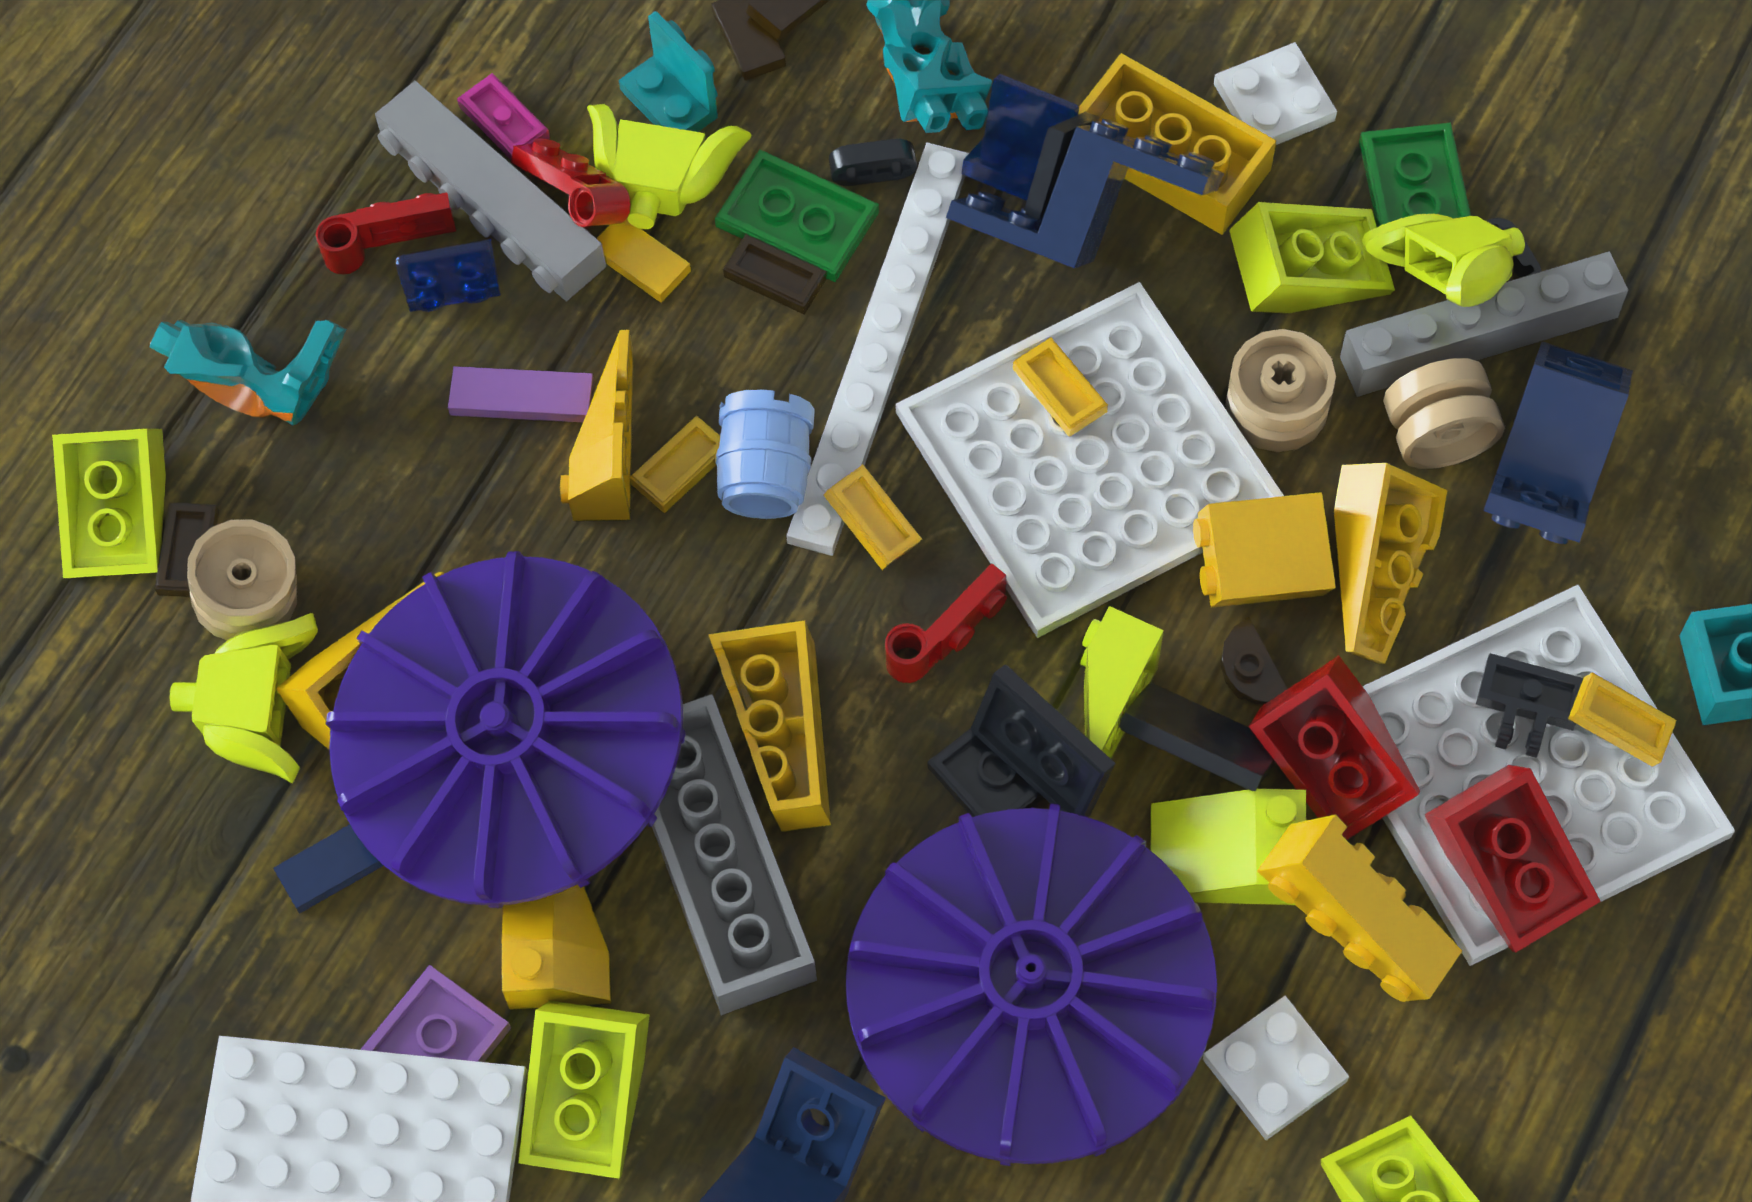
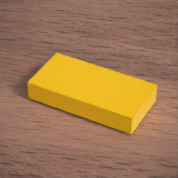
M627 219L621 224L609 225L597 237V240L602 243L606 264L660 303L691 272L689 262L642 229L632 226Z
M1052 337L1013 361L1015 373L1069 437L1107 413L1108 404Z
M696 415L630 476L631 485L663 513H666L716 466V453L719 448L720 435Z
M863 464L823 494L882 570L922 540Z
M1593 672L1583 678L1568 717L1574 723L1652 767L1662 762L1677 721Z

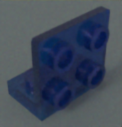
M1002 74L997 75L992 84L984 137L963 159L961 174L1027 201L1048 128L1078 115L1079 106Z
M491 239L400 255V257L395 259L410 312L418 310L431 312L446 305L462 302L480 303L490 297L501 296Z

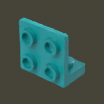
M654 11L648 16L653 56L619 79L620 90L653 125L699 132L718 118L716 105L718 93L713 80L714 65L703 50L698 49L695 51L686 42L683 31L674 21L670 20L667 22L657 11Z

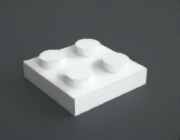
M1296 42L1215 74L1214 86L1231 115L1275 139L1276 145L1332 123L1336 119L1337 110Z
M1286 996L1279 999L1203 1055L1204 1062L1265 1140H1268L1322 1101L1349 1079L1346 1071Z

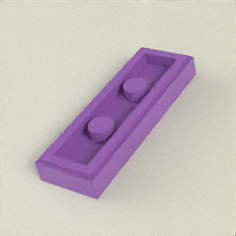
M453 366L448 410L450 416L584 422L593 398L594 377L592 373Z

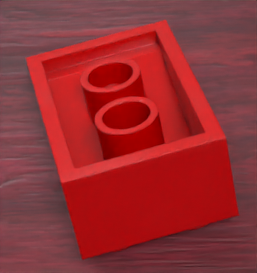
M1339 655L1261 706L1248 726L1296 790H1306V803L1315 815L1321 818L1336 814L1347 826L1342 833L1346 840L1420 793L1419 787L1369 694Z
M1507 765L1424 814L1448 860L1512 952H1518L1601 902L1531 768Z

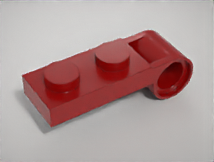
M538 138L533 140V144L513 146L512 164L569 194V214L576 225L590 227L621 224L627 219L630 213V197L626 188L619 182L607 177L606 173L589 165L588 158L577 154H569L560 149L558 142L549 139Z
M425 193L414 199L393 203L378 202L370 207L356 209V212L328 217L317 227L316 240L326 267L333 273L343 275L350 274L360 268L364 262V249L456 232L448 193ZM339 243H347L342 247L334 248V246Z
M991 563L926 631L917 625L909 623L900 624L891 629L885 639L886 668L890 676L902 683L916 682L923 678L939 660L942 661L952 650L956 652L961 651L975 633L974 627L985 616L988 619L995 616L1006 602V574ZM902 648H913L919 652L912 659H902L895 653Z

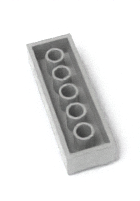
M711 694L683 704L685 742L681 744L673 778L662 802L655 812V816L658 819L652 828L719 1011L723 1015L817 981L815 961L714 697Z

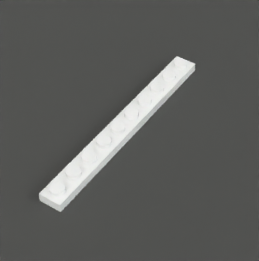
M926 142L807 476L804 501L798 506L797 512L794 513L786 535L787 544L830 556L834 554L844 521L823 494L862 464L865 465L950 219L945 217L951 200L958 199L970 164V153Z

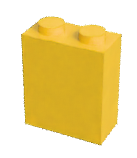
M1322 492L1211 503L1200 510L1198 518L1194 519L1193 534L1195 544L1198 548H1203L1205 566L1200 568V585L1203 594L1209 595L1211 608L1324 596L1336 588Z

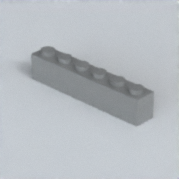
M412 82L375 113L380 130L377 136L383 147L394 156L398 153L408 161L412 172L422 182L426 183L430 180L439 188L440 194L447 192L451 208L457 210L460 207L469 215V219L476 230L484 237L492 235L499 241L505 255L516 265L521 263L526 265L532 271L535 281L546 292L551 293L554 290L567 302L606 268L603 246L600 241L584 227L576 225L568 213L418 82Z
M1609 251L1506 282L1494 297L1479 305L1462 307L1446 300L1346 330L1340 359L1358 397L1388 388L1410 371L1433 362L1452 358H1469L1477 361L1618 318L1628 288Z

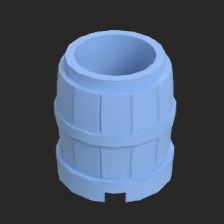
M745 390L731 393L726 396L725 404L721 402L719 425L722 429L715 464L717 465V494L726 510L737 515L760 519L782 518L797 512L798 506L804 501L807 476L811 468L809 434H811L814 427L815 409L810 402L792 394H789V403L774 400L775 391Z

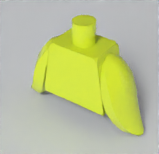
M597 104L588 105L587 107L593 123L595 168L606 173L607 177L619 182L626 188L630 197V213L627 220L632 226L640 229H651L654 226L657 213L677 216L683 212L686 204L695 203L705 198L715 189L737 153L752 136L749 131L738 126H727L717 130L705 140V133L620 119L618 128L615 116L607 105Z
M1417 214L1374 228L1364 234L1362 239L1364 248L1372 256L1389 264L1405 267L1406 272L1446 294L1448 301L1462 307L1479 305L1494 297L1512 276L1514 265L1512 257L1522 254L1525 248L1523 234L1518 228L1513 227L1502 230L1478 216L1453 219L1439 214Z
M309 613L291 621L251 629L228 639L216 650L215 654L205 655L200 659L196 683L174 682L170 689V706L172 711L192 712L193 723L203 734L206 745L217 755L235 764L277 775L293 784L300 767L294 758L280 747L286 703L276 688L290 677L291 663L288 659L307 647L318 633L314 614Z

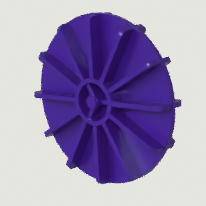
M509 551L504 558L475 562L451 570L438 577L432 572L422 576L424 585L397 603L375 625L369 634L361 631L357 636L356 640L361 645L343 677L334 704V710L327 713L326 725L330 728L331 772L338 796L337 801L341 810L344 812L355 834L382 865L403 881L443 899L465 904L488 905L490 908H502L504 905L529 902L551 896L575 885L582 888L590 884L589 877L601 871L621 855L640 835L646 825L650 827L654 825L658 819L655 816V812L667 792L675 772L681 744L685 742L681 685L675 663L666 642L648 615L622 589L595 571H589L564 561L542 557H524L519 551Z
M1050 804L1049 809H1008L985 813L975 817H971L969 813L959 816L958 823L946 827L925 839L905 854L897 863L892 862L885 870L884 878L871 894L860 915L848 954L846 996L851 1028L865 1065L882 1092L921 1132L926 1131L936 1139L956 1149L982 1158L1000 1161V1165L1011 1166V1163H1057L1079 1159L1092 1154L1096 1157L1106 1153V1149L1127 1140L1147 1127L1175 1102L1193 1076L1204 1054L1216 1008L1217 978L1210 936L1198 904L1194 902L1179 878L1158 856L1146 847V841L1138 835L1132 838L1101 821L1061 811V805Z

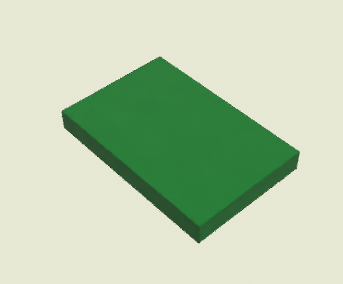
M1451 122L1361 132L1359 143L1377 227L1417 214H1439L1453 219L1471 216Z
M759 149L716 215L715 226L741 239L747 234L825 270L827 279L836 282L879 214V204Z

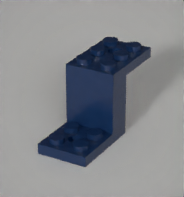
M1102 119V122L1093 120L1090 125L1076 127L1042 219L1038 220L1025 215V208H1022L1020 212L1005 208V199L980 191L979 195L969 193L968 197L951 200L945 218L1069 267L1077 268L1094 262L1128 167L1200 195L1218 191L1224 173L1213 169L1215 161L1193 152H1189L1188 155L1180 154L1179 156L1169 152L1172 144L1148 135H1145V138L1136 137L1134 139L1127 136L1129 128L1107 119Z
M1543 341L1541 342L1484 508L1485 512L1493 514L1491 518L1493 521L1510 528L1518 529L1521 524L1539 529L1541 537L1559 544H1567L1569 540L1580 542L1586 525L1590 502L1629 395L1633 370Z
M793 1047L784 1058L755 1137L699 1202H844L886 1097ZM810 1109L822 1111L829 1119L830 1126H823L817 1123L812 1118Z

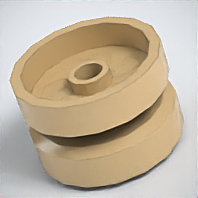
M1286 329L1261 332L1247 340L1234 356L1225 403L1228 414L1247 442L1259 449L1282 452L1299 449L1313 441L1326 424L1336 380L1332 358L1319 342L1301 332Z
M1452 358L1433 362L1410 371L1396 380L1386 390L1383 402L1390 422L1395 429H1398L1396 440L1402 458L1408 466L1418 469H1434L1458 464L1476 457L1491 448L1502 437L1505 425L1497 404L1490 398L1492 389L1485 369L1480 362L1469 358Z
M229 520L211 527L196 540L188 557L187 578L192 607L199 622L216 637L228 640L251 629L290 620L297 605L295 556L288 541L272 526L255 520Z

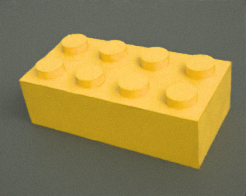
M1122 53L1071 116L1072 118L1086 111L1099 116V122H1102V119H1107L1128 127L1127 136L1134 139L1136 137L1145 138V135L1152 136L1172 144L1169 152L1176 155H1188L1189 152H1193L1214 160L1213 169L1223 172L1224 175L1218 191L1204 195L1194 193L1129 167L1124 179L1221 235L1224 234L1272 169L1276 146L1275 139Z

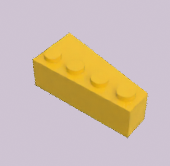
M805 620L708 634L768 804L781 831L831 825L815 643Z
M1336 814L1290 824L1257 870L1269 882V890L1280 900L1290 904L1294 903L1307 915L1305 918L1306 922L1315 931L1328 937L1331 936L1345 948L1343 954L1349 961L1360 968L1369 969L1382 980L1380 983L1382 989L1391 997L1402 1002L1430 999L1462 950L1423 908L1415 905L1407 906L1403 901L1406 897V889L1394 877H1387L1377 873L1370 866L1375 856L1363 843H1356L1353 846L1342 836L1347 826Z

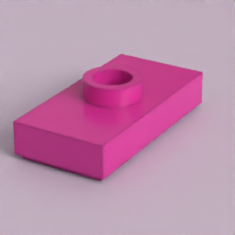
M493 73L457 98L460 109L510 160L514 145L533 144V140L538 138L550 139L549 130Z

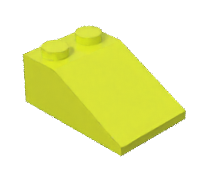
M1258 202L1229 230L1251 312L1293 313L1390 295L1395 291L1387 262L1372 256L1364 248L1362 242L1364 234L1377 228L1372 209Z
M134 429L52 435L63 578L157 572L162 547L166 480L162 429Z
M1111 606L1108 607L1102 621L1093 619L1082 642V646L1086 647L1080 662L1081 666L1086 667L1084 679L1085 736L1110 759H1112L1125 734L1124 731L1118 728L1124 712L1152 681L1158 670L1164 631Z
M1248 789L1151 803L1150 851L1173 871L1194 902L1295 905L1294 903H1286L1276 897L1268 888L1269 882L1257 870L1289 825L1306 821V790L1257 789L1256 791H1251Z
M551 1000L535 1010L518 1164L618 1179L622 1176L644 1067L649 1014Z
M1412 1116L1406 1117L1321 1158V1166L1341 1202H1480Z

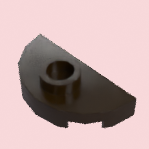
M1250 617L1234 626L1224 641L1220 666L1225 683L1241 700L1245 698L1254 704L1264 705L1287 690V687Z

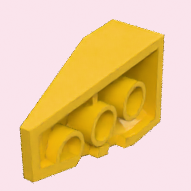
M620 330L570 454L569 475H561L562 504L569 503L573 521L630 520L633 347L629 330Z
M1388 463L1342 465L1334 508L1346 652L1377 664H1385L1406 616L1403 603L1411 587H1418L1422 579L1423 573L1418 568L1426 550H1434L1440 537L1447 496L1446 489Z
M575 885L560 893L538 900L503 906L502 992L509 1009L539 1008L550 1000L579 1005L611 1004L610 954L584 887L580 888L578 885Z

